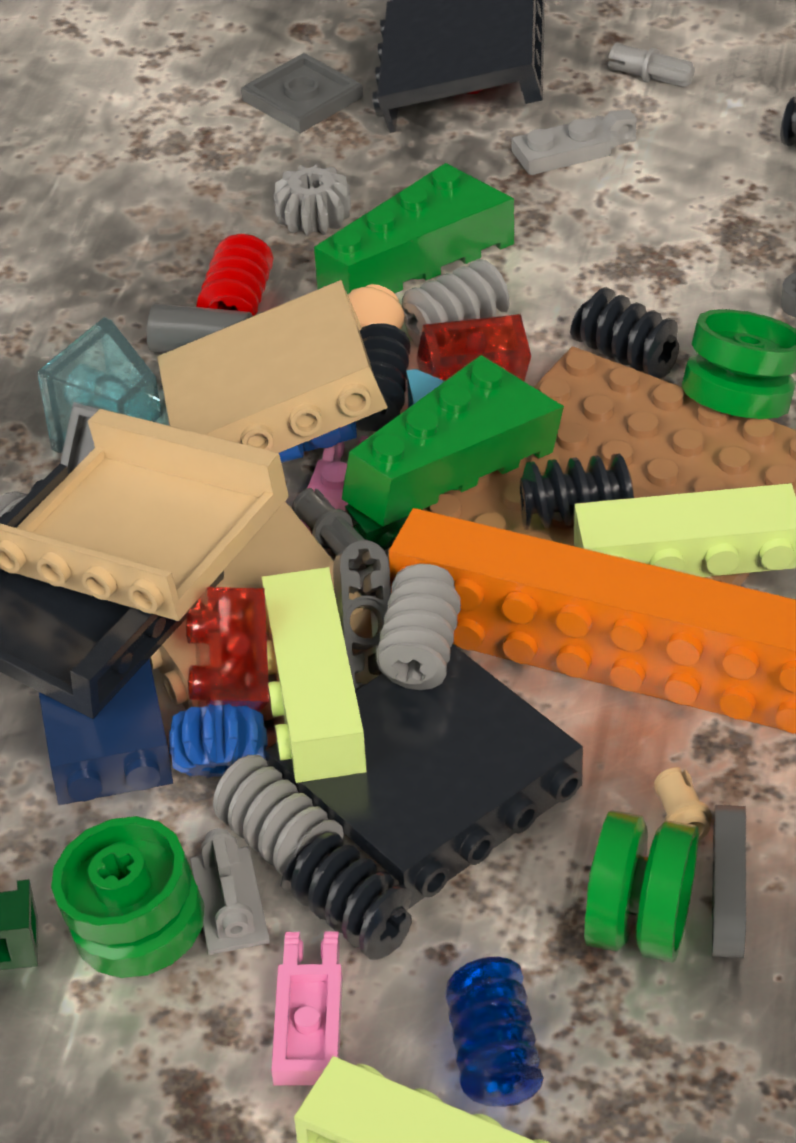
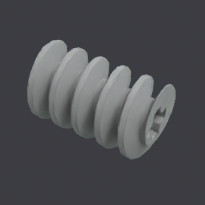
M482 259L470 263L468 267L462 266L454 270L452 274L446 273L438 277L436 281L430 280L422 284L420 288L414 287L406 291L402 298V308L405 315L404 324L414 344L423 351L431 347L432 339L438 343L444 342L448 338V331L450 334L457 336L463 333L465 326L473 329L479 326L481 319L487 322L494 319L497 312L496 308L501 312L507 313L510 306L509 293L502 274L494 265Z
M420 563L410 565L399 571L392 583V593L388 599V609L385 613L384 625L380 632V642L376 648V663L388 679L404 688L414 690L432 689L442 684L447 675V663L451 656L450 647L454 642V630L458 624L457 615L461 610V597L455 590L454 579L448 570L432 564Z
M248 755L238 759L224 773L215 790L213 808L216 816L227 825H230L231 830L244 838L251 848L260 852L261 857L275 866L276 871L283 875L290 860L318 836L326 832H336L343 839L342 826L335 820H328V815L319 806L313 807L312 800L307 795L298 793L297 786L288 779L283 780L282 773L273 766L268 767L267 760L260 755Z

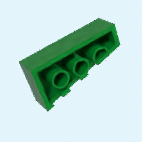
M444 163L314 246L317 290L342 280L347 294L353 289L371 284L386 287L395 294L404 290L403 282L410 279H424L425 281L441 275L442 266L461 259L464 264H468L480 259L481 250L496 244L500 250L515 244L514 198Z
M480 355L349 451L341 499L381 526H386L408 516L413 508L422 510L438 503L439 496L445 492L459 490L462 493L477 486L479 478L498 470L503 475L519 468L521 459L533 454L540 459L553 453L564 406Z

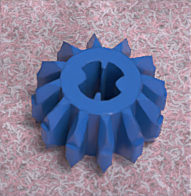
M229 703L225 705L209 704L205 707H190L186 711H180L172 716L171 730L169 731V754L172 755L173 768L181 773H186L190 777L206 776V778L223 776L227 769L240 758L248 755H260L265 759V749L268 746L263 714L246 705L231 706Z

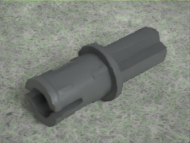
M308 488L295 498L292 506L295 514L311 529L313 536L323 548H330L336 556L351 543L365 540L352 527L351 517L344 510L335 509L318 489L315 488L314 491L312 488ZM358 554V558L348 564L349 568L358 569L363 562L362 555Z

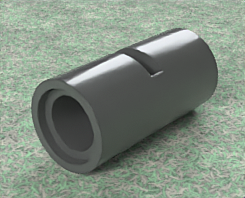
M154 303L150 309L147 322L148 348L151 352L166 353L253 316L251 312Z

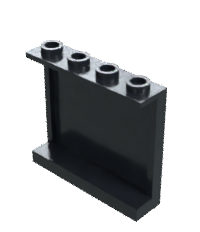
M544 0L387 1L385 19L380 20L383 42L378 43V55L381 64L375 68L378 91L373 92L372 98L376 115L385 118L389 133L396 132L398 107L518 81L525 104L543 101Z
M60 463L44 479L37 481L22 501L10 512H6L0 517V524L17 528L68 476L67 466ZM0 569V672L94 719L224 579V571L179 621Z
M453 644L450 647L451 656L447 663V675L442 684L432 689L414 690L404 688L392 682L382 673L355 691L364 732L366 773L296 783L292 760L280 761L277 742L265 749V759L267 760L268 767L273 766L282 773L283 780L288 779L297 786L298 793L307 795L312 800L313 807L319 806L328 815V820L338 822L347 837L399 882V885H404L410 890L412 894L408 909L425 897L429 898L439 893L447 881L470 865H477L484 861L492 849L513 834L526 831L537 817L558 802L562 803L571 799L582 786L583 746Z

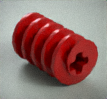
M247 234L230 235L220 241L214 250L201 292L197 298L196 307L251 312L252 316H256L262 300V294L266 288V282L269 279L270 270L273 267L274 257L271 248L263 240Z

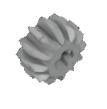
M315 164L312 168H305L299 165L298 171L283 172V179L275 182V190L273 192L275 214L278 216L279 224L288 226L290 233L304 231L306 236H309L312 232H320L326 235L328 228H341L342 221L349 218V210L351 209L349 185L347 184L346 176L337 174L335 167L321 169L319 164Z

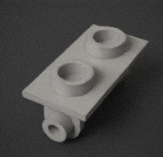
M216 828L209 831L201 845L202 855L190 857L193 877L205 904L203 928L209 955L269 944V935L249 846L238 848L236 838L225 829Z

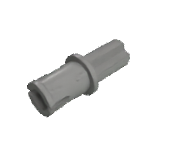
M617 42L612 46L609 53V59L616 60L615 62H608L610 70L642 76L643 81L648 83L651 79L686 87L691 84L695 73V68L691 61L660 54L657 48H651L647 51Z

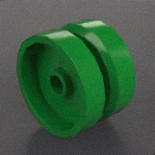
M720 309L709 310L699 314L691 343L697 354L689 357L681 385L686 395L703 406L738 417L770 419L779 418L787 414L796 386V381L791 376V374L796 372V329L787 323L769 316L748 311Z
M613 810L608 812L602 826L588 882L584 934L586 946L618 952L628 942L635 917L638 915L636 941L642 957L672 963L676 960L691 901L698 853V826L665 821L656 830L649 856H646L648 830L643 816Z
M138 816L109 819L86 829L69 843L54 866L51 889L66 925L69 927L81 958L99 973L119 978L147 976L175 963L192 948L203 928L205 904L192 875L184 850L176 833L159 821Z

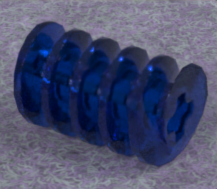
M499 956L485 957L469 962L453 973L447 981L445 998L449 1007V1021L453 1028L452 1040L456 1048L455 1058L460 1070V1085L463 1093L471 1100L486 1106L507 1107L519 1105L532 1098L541 1089L544 1080L542 1071L538 1068L540 1056L537 1048L534 1046L536 1036L533 1027L530 1025L532 1015L528 1005H526L528 995L522 984L524 975L520 965L509 958Z

